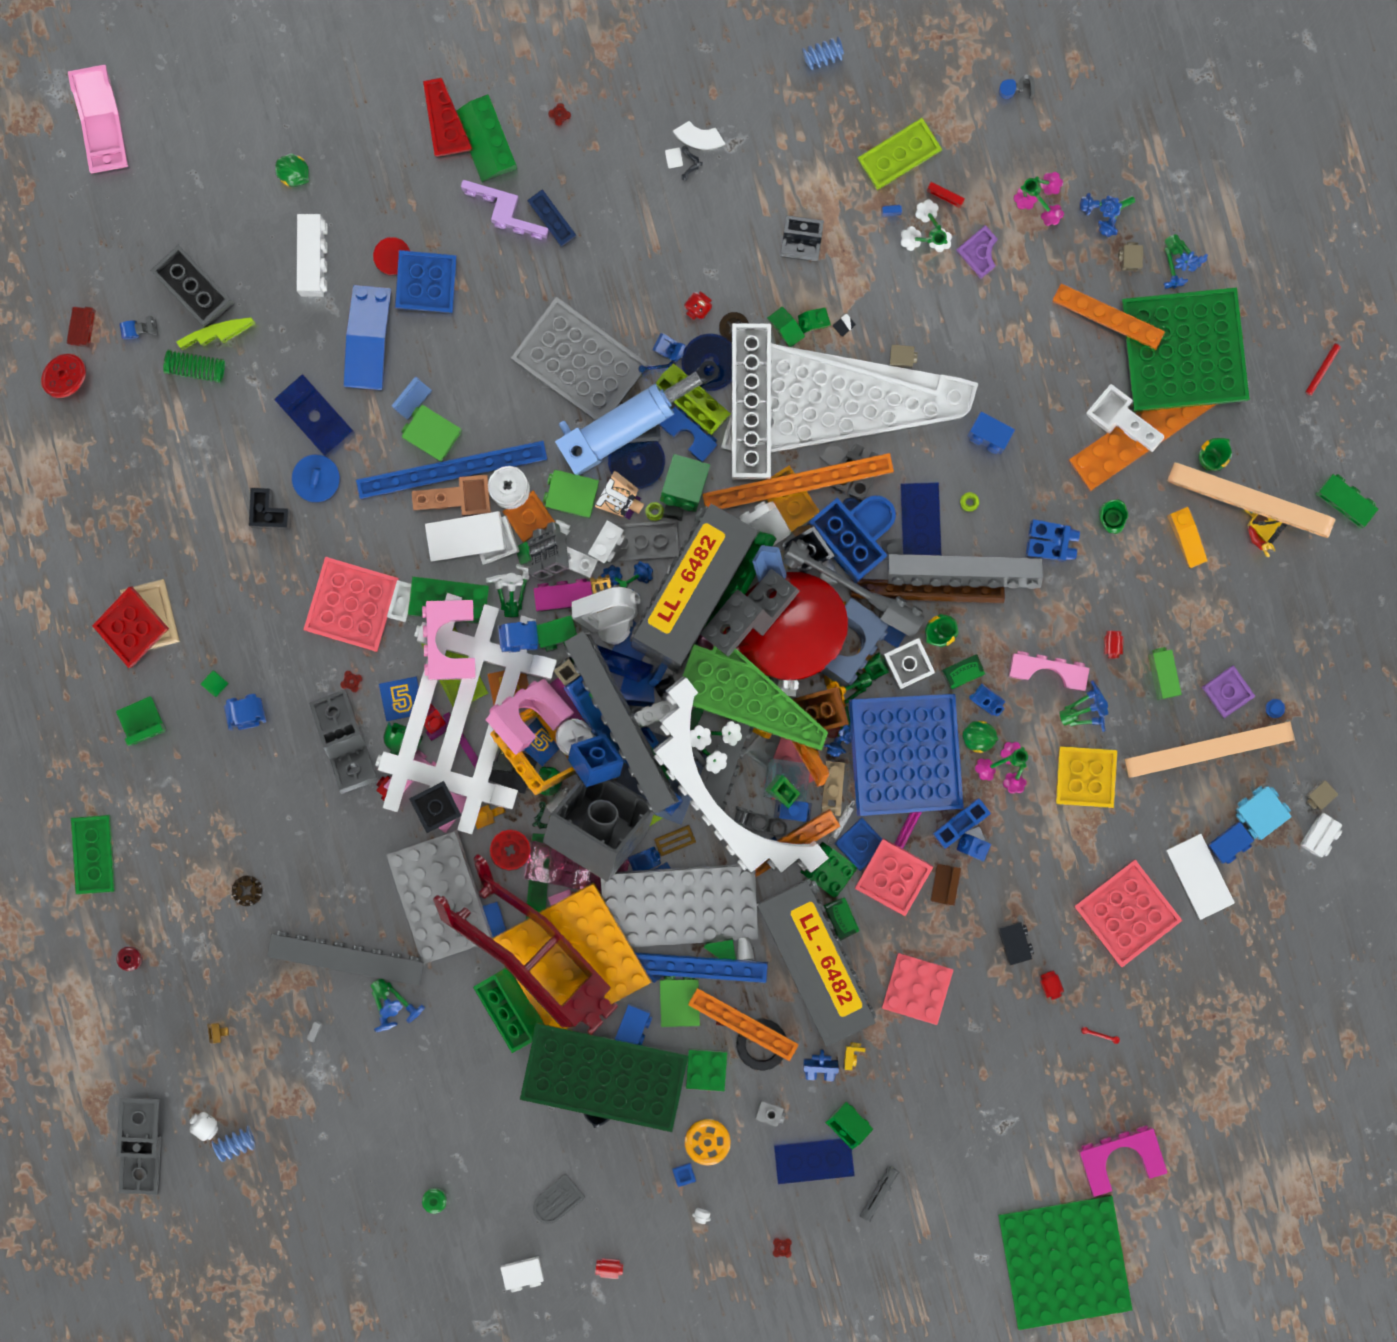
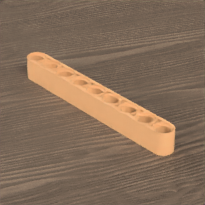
M1174 463L1167 480L1182 488L1329 538L1336 520L1320 512L1179 463Z
M1291 721L1124 760L1128 777L1131 778L1295 740Z

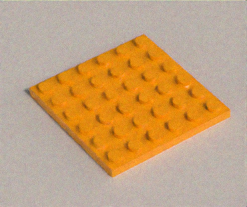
M594 883L539 912L556 927L611 987L604 996L611 1004L651 983V979ZM528 918L493 937V940L513 953L525 965L551 937L539 924ZM557 943L529 971L560 1005L588 978ZM518 981L529 1002L536 1009L545 1025L564 1029L569 1028L561 1027Z

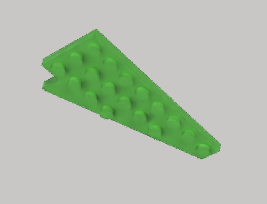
M695 644L693 645L683 674L698 692L694 696L692 706L822 751L828 732L741 652L735 649L728 657L715 646L713 650H709Z

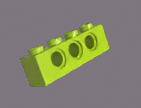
M673 363L660 376L656 384L660 390L663 389L665 391L677 382L687 378L688 375ZM700 386L673 401L710 435L714 434L731 414Z

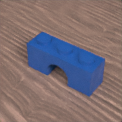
M674 407L672 409L674 415L659 424L660 427L673 438L680 432H690L694 437V442L688 449V452L698 461L705 462L718 447L716 444L717 439L709 433L706 435L702 431V427L695 421L691 422L687 418L688 415L681 408L677 409Z
M977 798L932 834L943 849H946L991 813L980 798Z

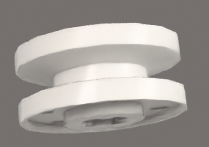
M505 466L497 469L490 476L488 492L494 502L501 508L515 509L523 505L528 499L530 484L521 470L516 467ZM509 485L512 487L510 490L506 489Z

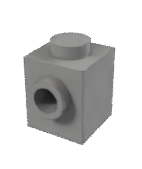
M761 1100L755 1119L778 1127L779 1123H783L786 1113L783 1112L784 1108L782 1106Z

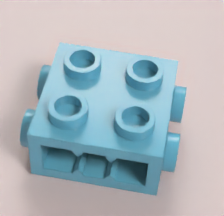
M1259 786L1252 792L1254 795L1249 799L1243 798L1237 803L1238 807L1235 809L1237 819L1242 824L1245 823L1249 829L1247 831L1253 839H1264L1292 817L1289 814L1291 812L1290 808L1286 803L1279 801L1277 798L1279 794L1273 787L1269 788V786Z

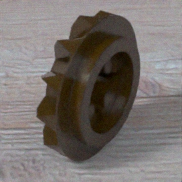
M730 312L724 315L719 323L720 334L731 343L732 332L729 334L731 327L728 322L732 324L740 321L738 324H749L747 318L738 312Z
M242 876L235 880L232 886V896L242 906H252L262 897V885L253 876ZM241 885L246 888L253 885L250 889V896L248 894L242 896L244 890Z

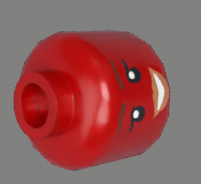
M701 291L699 293L693 292L684 304V307L687 309L685 314L693 320L696 318L704 319L712 309V304L710 303L712 300Z

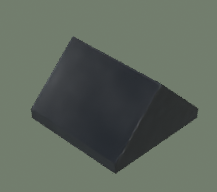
M815 525L797 527L781 544L784 550H786L792 540L797 542L800 539L808 544V556L821 564L835 556ZM803 563L800 567L797 566L798 570L803 573L813 569V567L806 563Z

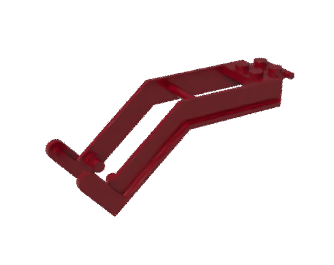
M477 854L473 858L474 865L483 885V888L478 892L479 895L486 899L490 894H496L539 924L551 938L523 965L513 953L466 920L471 914L466 907H463L460 912L455 913L450 909L448 901L444 896L436 895L433 901L441 921L502 963L561 1027H575L581 1021L589 1027L587 1032L592 1035L603 1023L599 1016L602 1015L607 1019L618 1007L617 1003L614 1002L611 1005L610 1001L604 997L611 987L545 916L497 884L493 879L487 861ZM556 943L588 977L562 1005L529 972Z

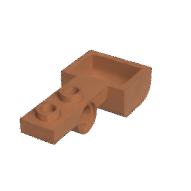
M488 475L459 477V487L412 491L413 510L461 507L463 517L491 513Z

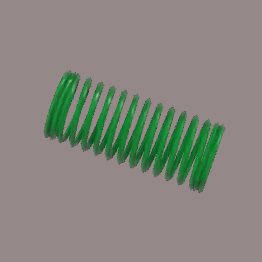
M171 349L166 351L163 364V372L166 374L185 375V377L189 376L190 378L193 376L194 379L197 377L202 380L206 378L207 381L210 379L211 382L214 380L217 383H221L225 370V360L222 358L220 360L216 358L214 365V357H212L210 363L209 356L206 361V356H203L202 359V356L199 355L197 362V354H195L194 360L193 354L189 358V353L185 356V353L182 352L181 355L180 351L176 357V351L172 355ZM179 363H180V371H179V373H177V370H178V367H179ZM197 365V374L196 376H194V372ZM213 367H214V376H213V379H211V375H212Z

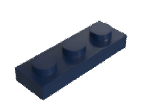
M543 189L527 200L561 247L576 237L575 232Z

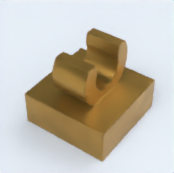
M219 1023L207 1024L209 1043H221L220 1036L229 1035L228 1028H219Z

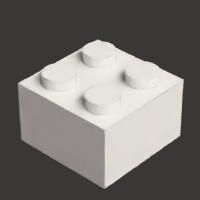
M919 638L883 655L899 690L935 673Z

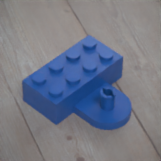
M870 496L851 511L836 498L813 517L807 525H815L822 538L834 553V560L854 583H857L888 556L877 544L876 540L892 527L896 518V512L893 504L882 496Z

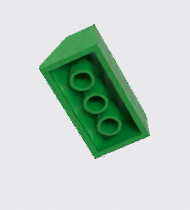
M489 94L471 100L456 110L473 150L470 151L482 183L517 169Z
M507 968L502 969L473 987L511 1053L532 1043L536 1023H544L536 1009L529 1002L516 978Z

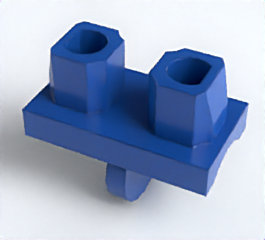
M982 683L976 692L969 696L971 701L992 716H999L1005 709L1003 707L1005 700Z
M820 1049V1055H812V1059L804 1058L803 1067L807 1080H816L817 1072L824 1073V1080L826 1081L835 1080V1076L839 1072L838 1060H831V1056L824 1055V1050Z

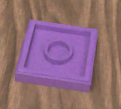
M1234 665L1201 687L1223 719L1256 697Z

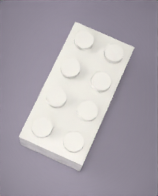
M297 214V292L301 297H324V291H327V280H325L324 272L327 273L328 264L325 261L324 254L328 253V243L324 237L328 234V223L322 218L321 214Z

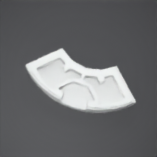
M688 121L673 130L675 136L689 147L713 150L725 145L716 128L701 130Z

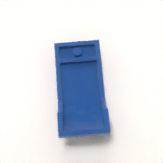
M353 285L346 333L344 387L382 390L385 338L392 294L391 288Z
M579 675L566 685L564 690L586 724L591 728L592 733L595 736L605 734L620 755L618 743L612 740L609 726L603 723L601 719L602 713L599 708L597 709L594 706L592 698L589 696L591 692L585 689L583 685L584 679L582 675ZM649 727L641 728L646 740L654 748L659 743Z

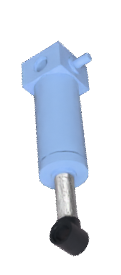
M705 361L696 369V372L665 391L663 389L660 390L655 383L584 428H576L571 431L566 421H562L559 423V426L564 436L555 442L574 474L581 476L602 463L604 457L674 415L671 408L672 402L702 383L706 384L709 381L716 380L720 375V368L712 361ZM708 366H713L715 369L712 376L705 374V369ZM581 447L582 454L577 456L576 450Z

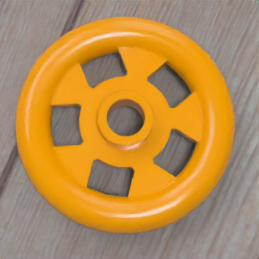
M699 1120L686 1133V1152L693 1161L701 1165L719 1163L727 1156L730 1150L731 1139L729 1132L723 1124L716 1120ZM706 1128H715L714 1134L706 1132ZM696 1131L702 1134L698 1141L693 1139ZM717 1137L723 1138V1145L717 1146ZM710 1139L711 1145L706 1146L704 1141ZM697 1145L703 1151L700 1155L694 1150ZM715 1149L717 1155L709 1158L708 1152Z

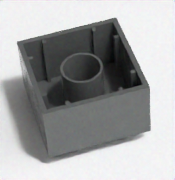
M580 779L551 813L543 843L608 882L648 833L654 811H650L646 804L648 800L613 779L586 787Z

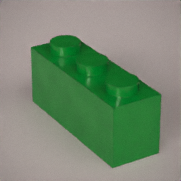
M1339 474L1330 475L1316 494L1359 528H1364L1378 511V508L1375 506L1376 503L1368 497L1365 499L1361 496V491L1356 487L1348 486L1345 483L1346 480Z

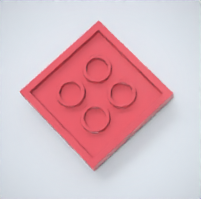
M883 838L856 884L855 889L906 916L934 866Z
M898 953L882 1009L937 1025L953 969Z

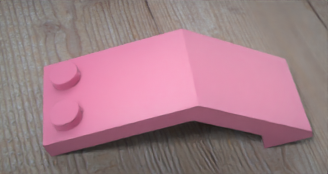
M106 65L68 71L70 88L73 92L81 120L90 173L128 167L120 115Z

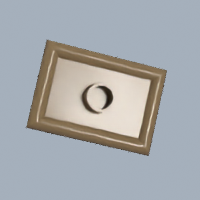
M161 579L134 586V589L169 628L150 649L180 642L165 580ZM126 589L120 590V594L122 595Z

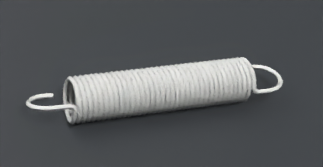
M850 805L845 807L838 819L840 827L832 831L830 838L837 839L840 832L854 810L849 807Z

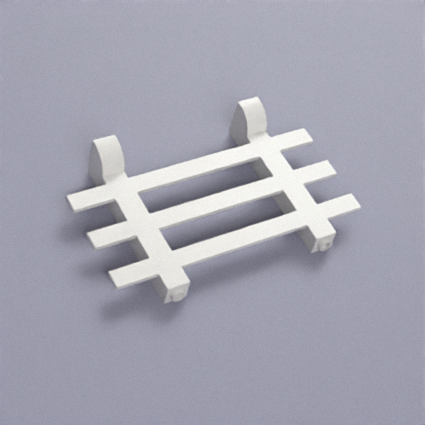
M447 593L445 601L462 600V597ZM484 604L475 637L452 631L455 622L446 623L438 630L435 637L438 650L444 656L446 651L468 658H475L476 678L461 680L437 764L434 767L413 760L437 680H429V676H425V671L423 672L399 755L383 751L382 755H378L375 766H378V771L392 775L383 805L384 809L398 812L407 780L430 786L429 788L444 781L451 793L467 797L457 830L469 834L473 833L482 802L509 810L513 809L518 790L488 783L498 749L497 743L494 742L490 735L494 730L490 724L488 725L473 778L451 772L483 662L505 668L495 705L498 704L499 706L507 697L511 696L513 698L520 673L550 681L557 660L526 653L527 649L515 653L502 652L499 644L489 642L499 608ZM521 615L520 622L528 624L527 621H536V619ZM422 622L421 626L417 625L414 636L418 637L417 642L427 645V637H423V626H426L427 623Z

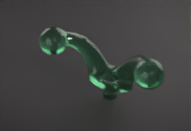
M541 801L539 803L541 809L536 817H534L535 822L532 823L533 827L538 826L539 829L547 828L548 825L540 821L546 807V803Z

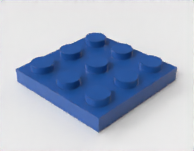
M399 250L395 308L453 313L457 255Z

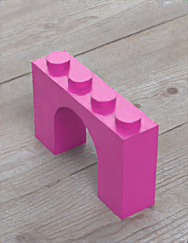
M1147 1125L1136 1128V1132L1129 1133V1131L1119 1133L1117 1138L1111 1139V1137L1101 1139L1099 1144L1093 1145L1088 1143L1081 1146L1082 1149L1078 1150L1091 1194L1094 1197L1112 1191L1106 1172V1161L1110 1153L1120 1147H1130L1138 1152L1147 1178L1151 1179L1168 1173L1152 1127L1148 1128Z

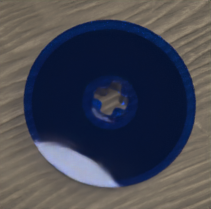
M711 333L697 336L688 343L681 360L683 372L690 376L696 372V369L706 359L713 357V362L720 368V375L716 380L709 381L706 384L702 383L699 386L705 391H716L726 387L732 381V343L723 336ZM713 366L705 369L707 376H712L715 372Z
M658 441L627 443L608 455V467L611 475L616 471L635 487L643 489L653 485L661 477L665 468V454ZM640 457L641 464L637 463L636 465H633L634 463L632 459Z

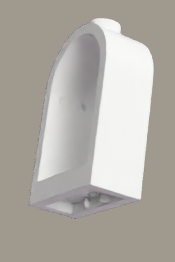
M609 588L573 601L572 619L592 633H596L634 619L638 615L637 604H640L641 599L638 593L629 588Z

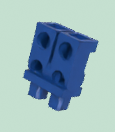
M1033 519L1030 521L1028 538L1033 539L1027 541L1025 557L1062 562L1075 560L1077 558V549L1068 548L1069 541L1079 542L1080 531L1071 529V526Z

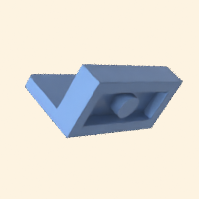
M415 377L392 404V407L409 420L415 408L421 406L432 390L422 383L419 378Z
M761 545L753 559L758 581L760 582L770 569H773L785 579L787 574L779 548Z

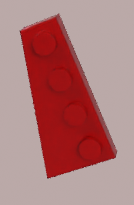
M437 78L423 81L435 157L472 151V146L443 79Z

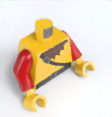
M1244 509L1252 517L1247 523L1251 542L1260 550H1263L1266 557H1270L1267 551L1269 549H1272L1274 552L1276 551L1273 542L1288 524Z

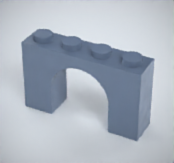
M853 598L849 600L845 608L848 626L860 638V652L854 656L839 654L835 660H832L825 666V669L820 671L832 681H836L840 686L844 687L847 684L852 685L858 676L855 673L858 669L862 670L868 662L865 660L868 654L872 656L878 646L875 644L878 640L882 641L888 633L886 628L889 625Z

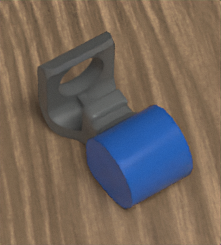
M1025 75L1020 78L1019 84L1014 79L1004 80L1000 84L999 94L1004 99H1010L1014 96L1015 92L1019 91V93H1022L1024 85L1029 83V98L1032 99L1035 95L1034 78L1030 75Z
M152 316L146 317V323H137V321L131 320L119 324L122 339L138 338L140 333L157 335L155 317Z

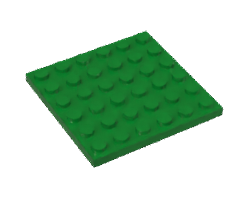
M1237 287L1122 299L1124 313L1165 331L1156 350L1126 336L1134 412L1250 400Z
M1112 1195L998 1214L1018 1330L1133 1311Z

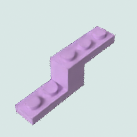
M462 181L461 189L465 191L464 194L475 197V195L483 196L482 199L489 202L497 200L491 218L495 227L500 229L512 228L513 232L521 235L524 232L529 233L532 238L542 240V238L547 239L548 228L514 218L519 201L518 195L470 181Z

